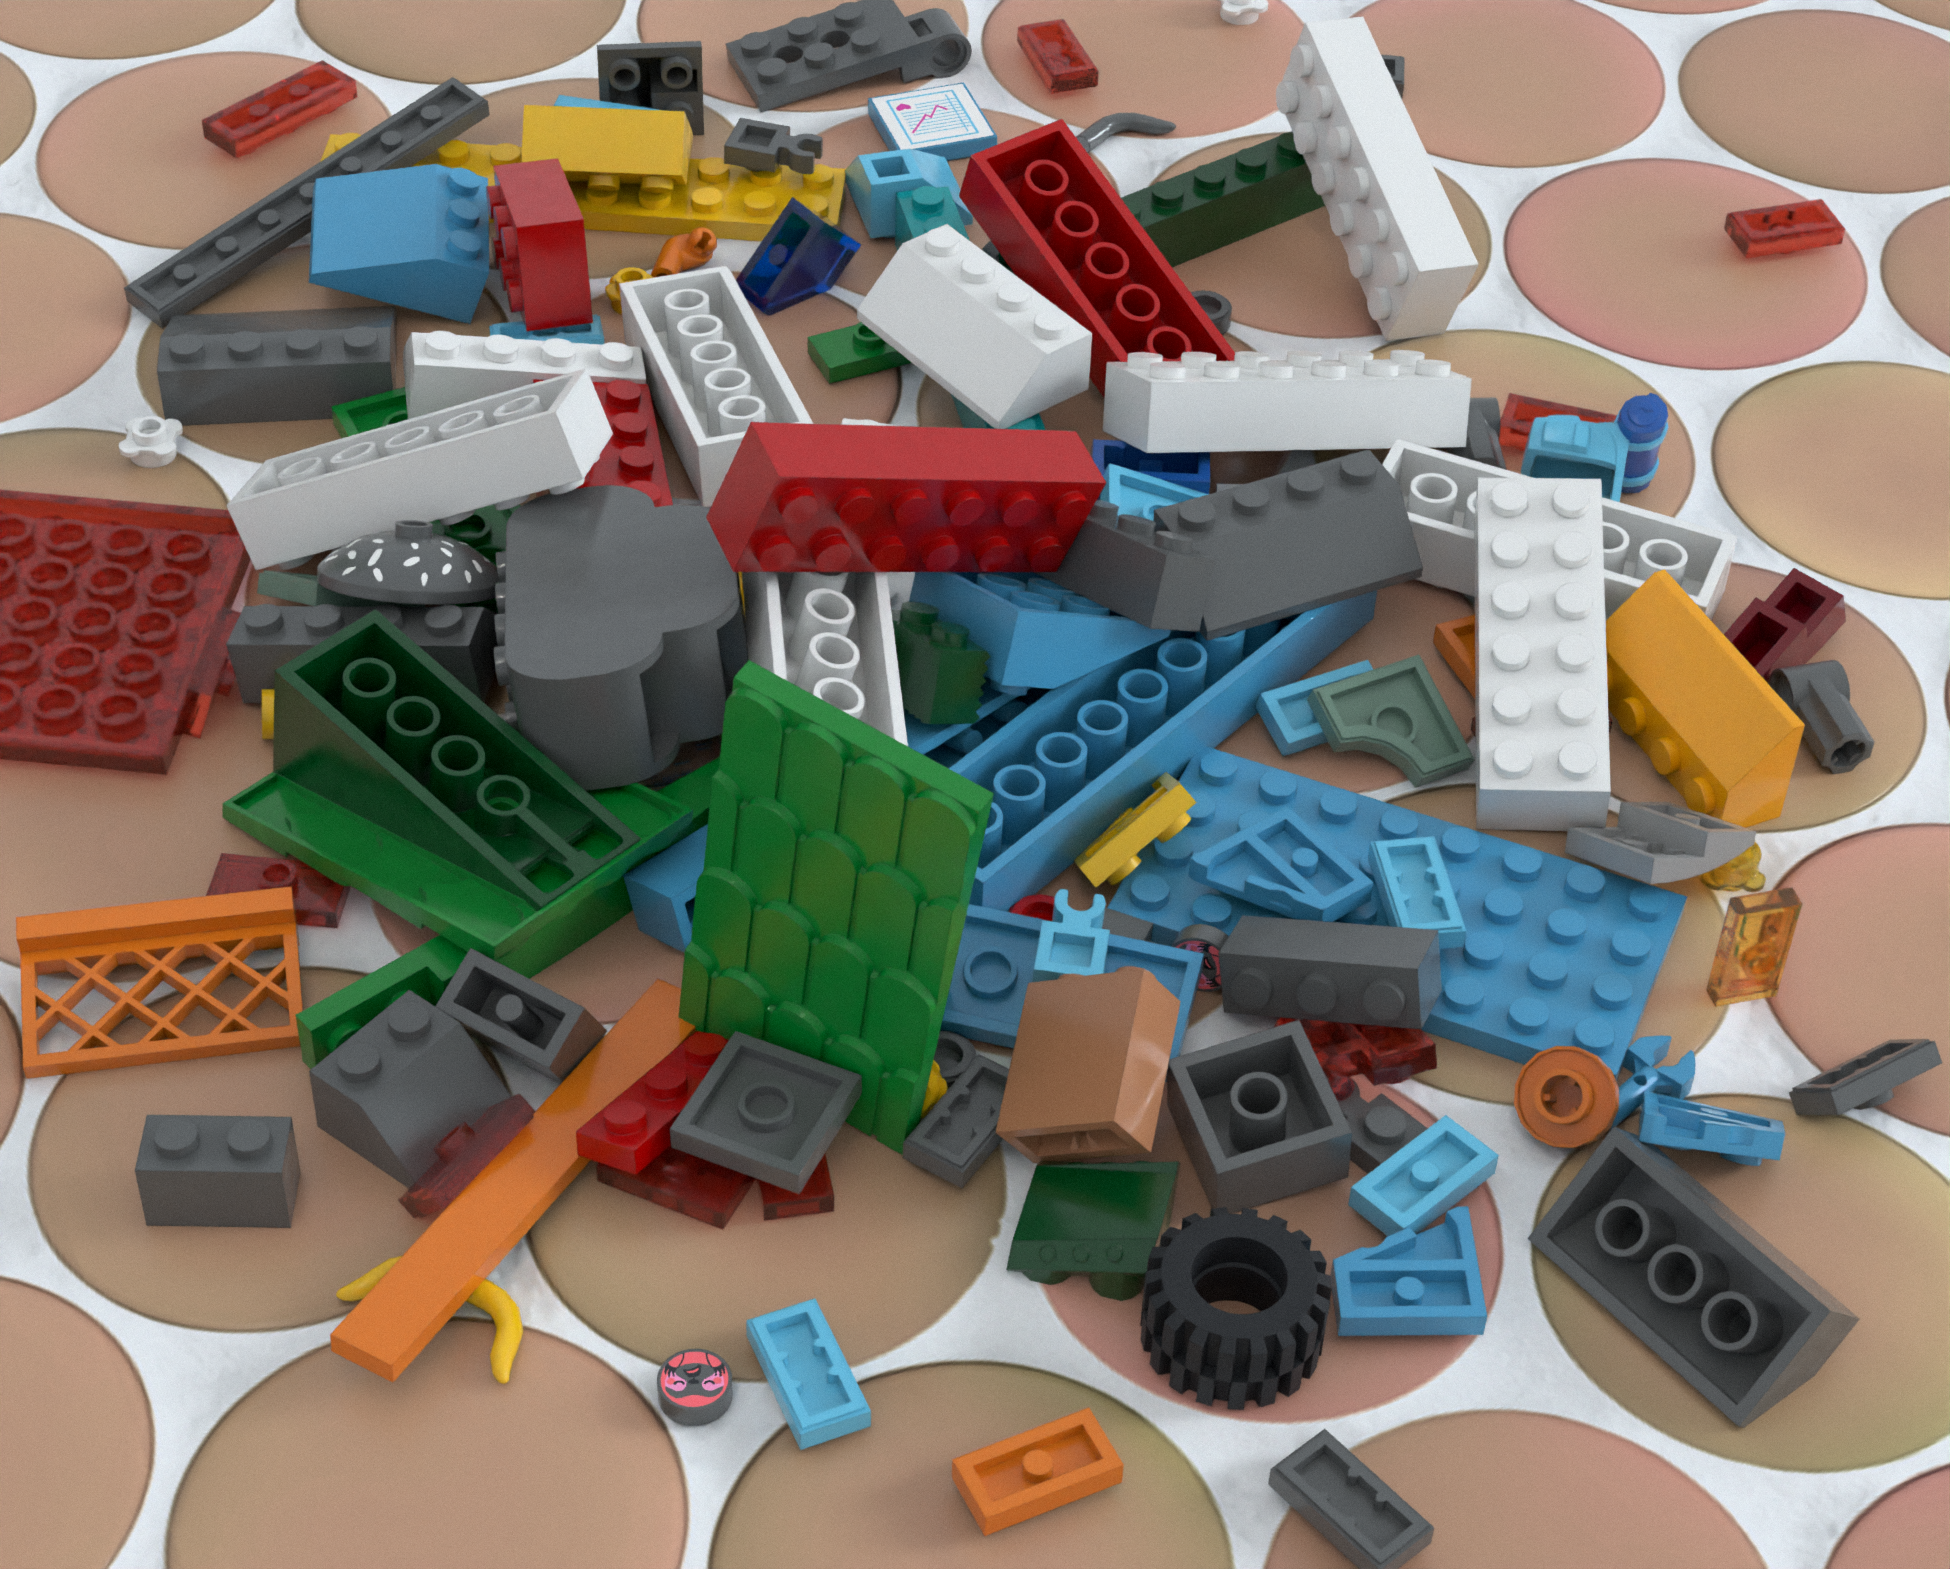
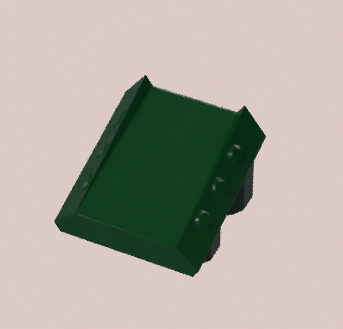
M1040 1161L1036 1165L1016 1227L1006 1270L1022 1272L1029 1280L1047 1285L1062 1283L1071 1276L1089 1277L1093 1290L1101 1297L1119 1301L1134 1298L1144 1288L1148 1258L1152 1248L1160 1247L1161 1235L1169 1228L1181 1163L1179 1161H1134L1133 1163Z

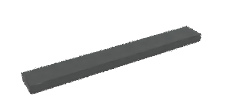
M454 77L450 78L124 287L127 302L159 327L164 328L168 325L173 315H184L310 233L313 186L317 178L411 167L490 115L488 101Z

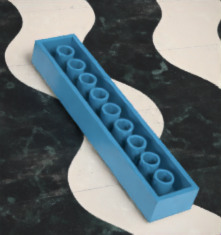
M1377 590L1208 641L1198 631L1171 630L1170 636L1050 690L960 759L949 769L994 793L969 904L1009 912L1010 907L1020 899L1036 894L1073 864L1074 860L1126 809L1131 807L1134 810L1156 791L1152 784L1162 774L1167 772L1177 779L1184 773L1192 757L1206 746L1214 749L1257 714L1258 711L1255 706L1260 693L1295 683L1370 622L1374 617Z

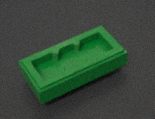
M862 322L807 337L808 354L829 384L912 363Z

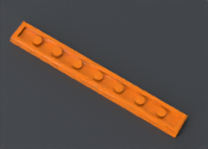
M657 979L335 1328L330 1334L332 1352L392 1383L400 1376L591 1161L590 1159L578 1156L576 1131L695 1033L694 1025L678 1017L680 988L661 979Z

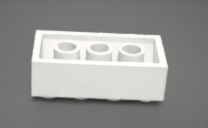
M948 224L902 243L857 309V319L995 429H1006L1089 388L1092 333Z
M433 331L431 333L411 332L403 350L408 419L533 384V379L547 380L587 368L592 382L628 380L636 384H646L641 347H630L618 342H608L599 345L571 343L559 338L539 341L513 339L506 335L478 337L455 335L447 331Z

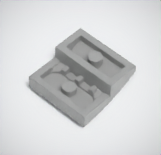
M1621 802L1617 827L1568 828L1565 853L1649 884L1669 883L1704 874L1736 858L1754 845L1756 831L1671 802Z

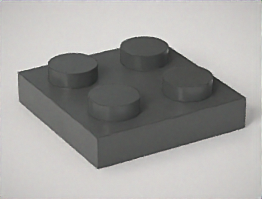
M735 1031L671 1126V1147L800 1194L862 1094V1075Z

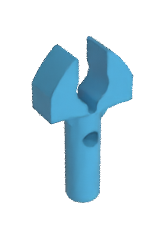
M1671 1036L1642 1037L1628 1047L1623 1067L1632 1072L1633 1075L1619 1087V1110L1609 1130L1617 1127L1642 1104L1644 1091L1684 1099L1691 1091L1695 1076L1696 1063L1694 1052L1690 1050L1674 1066H1661L1655 1069L1653 1067L1668 1054Z

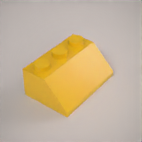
M524 105L521 162L558 158L567 181L588 182V188L600 191H616L620 189V183L641 184V190L646 192L670 193L673 192V185L686 186L693 132L685 111Z

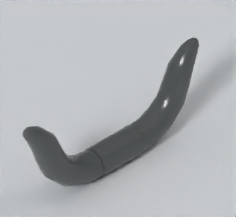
M1115 113L1096 121L1076 136L1086 152L1089 153L1115 133L1135 131L1153 135L1172 132L1176 125L1169 121L1139 113Z

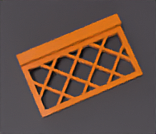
M292 887L16 917V940L20 951L23 1070L26 1079L300 1047L295 1015L304 1011L298 947L300 946ZM284 948V959L266 977L243 963L253 951ZM207 956L218 963L197 985L174 971L182 961L188 958ZM139 964L149 971L127 993L105 979L118 966ZM70 972L79 978L57 1001L38 989V975ZM231 973L254 987L233 1010L210 995ZM285 979L287 983V992L279 987V985ZM162 981L185 995L163 1018L140 1003ZM95 989L116 1004L92 1026L71 1012V1010L87 994ZM269 997L289 1011L290 1025L259 1028L246 1018ZM198 1005L222 1020L208 1035L190 1037L177 1028ZM38 1006L46 1011L40 1018ZM129 1013L152 1028L138 1043L120 1045L107 1036ZM59 1021L82 1036L68 1051L40 1054L39 1041Z

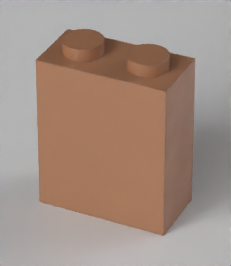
M1124 966L1118 968L1115 972L1087 976L1063 974L1056 980L1028 983L996 1133L1032 1163L1151 1153L1181 1001L1166 989L1153 973L1145 968Z

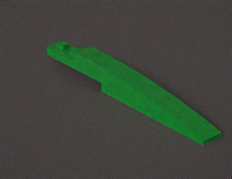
M720 757L657 791L692 808L691 824L681 830L666 847L645 855L629 866L626 873L708 824L712 777L719 770ZM622 876L619 880L608 886L596 889L583 898L569 915L546 924L530 935L527 942L520 949L494 961L530 979L567 956L633 911L624 877ZM439 935L296 1014L302 1061L310 1069L315 1067L408 990L436 1006L468 952Z

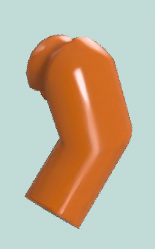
M698 227L693 229L690 234L677 235L668 239L660 251L651 276L655 278L678 274L705 265L712 258L713 251L717 248V239L714 233L707 228Z

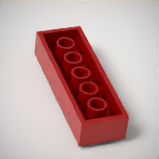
M1063 119L971 155L959 193L960 199L1014 274L1092 333L1089 378L1104 398L1107 362H1127L1128 353H1156L1163 356V361H1181L1183 352H1205L1215 354L1216 361H1234L1235 352Z
M750 422L706 518L733 572H1056L1106 485V481L1076 431Z

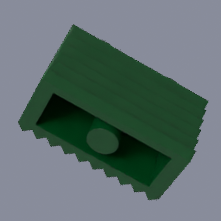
M921 602L902 603L901 610H891L903 709L909 710V713L914 714V718L921 719L922 723L974 724L980 718L976 711L982 706L978 699L984 694L980 687L986 682L982 675L988 670L985 662L991 657L989 653L969 639L970 630L967 627L940 620L938 618L939 609L933 605Z

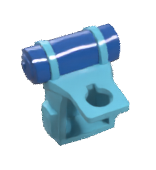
M1649 393L1648 395L1635 396L1625 401L1614 422L1593 423L1580 421L1579 416L1575 415L1535 417L1523 454L1521 474L1533 478L1601 479L1602 497L1620 502L1621 492L1639 493L1646 489L1654 478L1659 466V448L1668 431L1667 405L1658 395Z

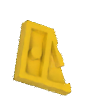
M1167 772L1162 774L1152 784V787L1156 790L1134 810L1131 807L1126 809L1074 860L1095 887L1105 880L1111 885L1120 882L1140 864L1141 859L1137 856V853L1155 837L1161 843L1168 841L1190 822L1191 817L1186 811L1195 805L1196 801L1180 782Z

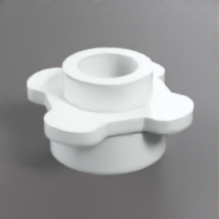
M1218 0L1221 2V18L1235 25L1252 24L1259 18V13H1263L1268 9V1Z
M157 416L133 418L125 424L127 436L125 440L119 443V451L123 456L130 457L134 464L143 468L165 466L172 462L177 455L175 439L183 432L182 424L176 419L164 420Z

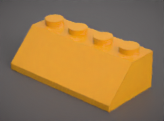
M1665 569L1654 572L1606 620L1608 710L1618 720L1623 732L1630 735L1651 759L1657 772L1664 775L1681 794L1689 809L1745 828L1780 817L1805 724Z

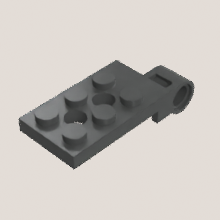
M893 0L846 2L838 5L835 9L810 17H799L788 24L763 32L749 33L742 39L725 44L730 64L760 112L899 68L900 78L903 83L931 74L940 78L951 77L966 67L972 54L970 42L947 11L932 8L904 17Z

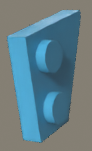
M1288 806L1190 857L1188 876L1195 882L1298 920L1333 922L1371 901L1373 882Z
M1644 1091L1639 1114V1141L1677 1150L1696 1149L1720 1153L1719 1156L1726 1160L1751 1166H1760L1762 1158L1780 1160L1785 1138L1783 1121Z
M1468 1206L1455 1207L1448 1210L1444 1223L1417 1235L1408 1227L1387 1236L1376 1247H1361L1333 1259L1331 1284L1338 1336L1484 1335L1487 1311Z

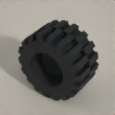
M1227 1207L1211 1209L1210 1217L1204 1219L1197 1213L1182 1219L1181 1230L1169 1227L1161 1235L1160 1247H1153L1148 1258L1140 1326H1142L1140 1339L1143 1351L1151 1352L1150 1365L1157 1375L1170 1373L1169 1386L1180 1394L1190 1389L1197 1393L1196 1402L1212 1406L1214 1399L1228 1401V1409L1244 1410L1245 1401L1255 1400L1259 1407L1274 1404L1276 1392L1279 1391L1289 1397L1300 1389L1302 1377L1310 1379L1317 1368L1318 1356H1321L1332 1291L1331 1276L1325 1274L1327 1262L1321 1251H1310L1311 1239L1303 1231L1298 1230L1291 1233L1286 1230L1288 1221L1272 1215L1269 1220L1257 1217L1258 1210L1242 1207L1241 1214H1229ZM1238 1301L1251 1305L1261 1312L1234 1314L1217 1309L1209 1303Z

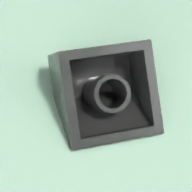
M410 990L309 1071L317 1127L418 1195L516 1112L515 1100L460 1022Z

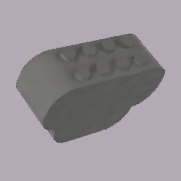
M604 485L576 488L563 494L552 495L549 493L537 497L519 507L508 519L506 526V551L496 552L499 582L495 583V593L499 614L494 616L498 647H494L496 674L499 686L506 685L509 702H505L506 722L585 791L624 786L650 778L664 770L674 761L679 753L680 743L711 738L723 732L725 702L732 694L733 679L749 658L739 574L732 571L706 518L710 508L697 505L655 507L652 499L639 490L624 486Z

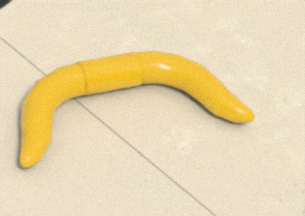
M402 1256L389 1258L360 1278L340 1288L336 1293L337 1298L351 1302L362 1300ZM485 1279L466 1302L481 1308L494 1320L496 1333L490 1353L491 1368L496 1380L506 1384L509 1381L512 1364L523 1335L522 1319L519 1307L507 1291L494 1284V1282Z

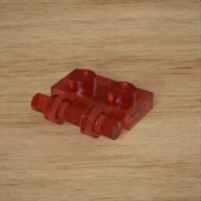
M1281 1017L1276 1021L1274 1027L1297 1021V1019ZM1307 1019L1299 1020L1337 1101H1344L1352 1095L1354 1082L1350 1078L1351 1076L1363 1074L1376 1086L1383 1083H1401L1408 1080L1412 1075L1437 1068L1436 1044L1421 1029Z

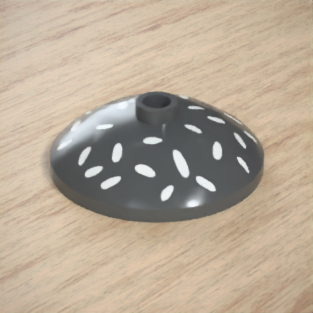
M417 520L396 521L395 531L361 536L330 553L317 566V582L326 589L363 599L406 604H463L496 598L495 583L499 582L497 566L465 542L432 533L433 524Z

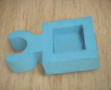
M1060 889L1056 893L1052 922L1042 920L1032 982L1056 980L1063 974L1087 976L1104 973L1110 930L1102 929L1106 905L1102 894L1094 895L1093 904L1090 909L1077 911L1067 904L1068 890Z

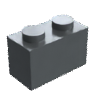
M471 948L435 1006L460 1022L469 1036L559 1084L567 1078L607 1032L584 1007Z
M147 1114L135 1167L146 1226L291 1228L301 1173L292 1117Z

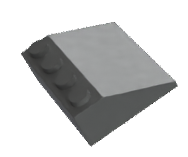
M396 306L173 315L160 336L157 366L165 420L176 419L181 422L182 426L333 419L331 406L395 390L397 360Z

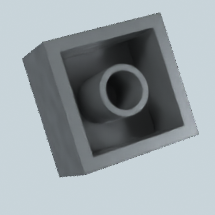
M1299 1020L1169 1059L1167 1069V1106L1212 1209L1227 1207L1228 1213L1232 1214L1242 1211V1207L1252 1208L1348 1178L1352 1131Z

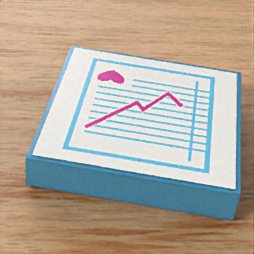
M964 82L868 98V114L889 151L913 149L946 158V161L971 157L972 154L997 145L996 133Z

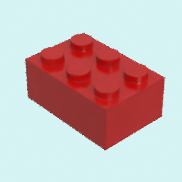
M559 159L493 166L495 185L486 186L490 219H494L497 237H491V246L495 269L500 272L503 291H507L511 313L520 312L526 331L593 323L584 219Z

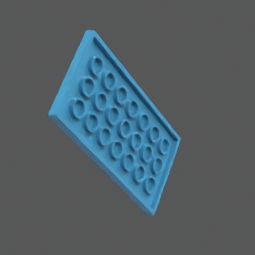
M1206 746L1191 758L1178 781L1196 801V804L1186 811L1191 817L1190 822L1168 841L1161 843L1155 837L1138 852L1137 856L1141 859L1140 864L1123 879L1107 907L1153 923L1151 942L1170 947L1177 934L1183 928L1194 924L1213 926L1230 936L1242 915L1294 919L1197 883L1188 876L1191 856L1288 806L1373 882L1371 901L1333 922L1389 926L1368 860L1370 842L1434 836L1466 928V935L1463 947L1439 949L1442 991L1421 1031L1524 1065L1537 1053L1554 1046L1579 1047L1599 1056L1612 1070L1617 1082L1624 1064L1627 1048L1633 1042L1683 915L1687 896Z

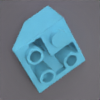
M902 149L858 155L845 169L846 184L870 238H894L896 192L915 190L923 186H933L936 188L948 186L963 225L973 224V215L959 197V185L945 157L913 149Z

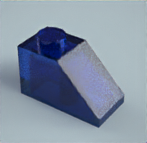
M792 197L736 278V282L745 298L763 313L770 316L830 290L861 244L831 220Z

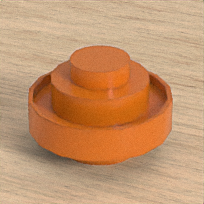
M1554 1046L1537 1053L1522 1067L1515 1083L1514 1106L1521 1124L1535 1139L1552 1147L1580 1148L1596 1142L1611 1128L1619 1110V1087L1612 1070L1599 1056L1575 1046Z

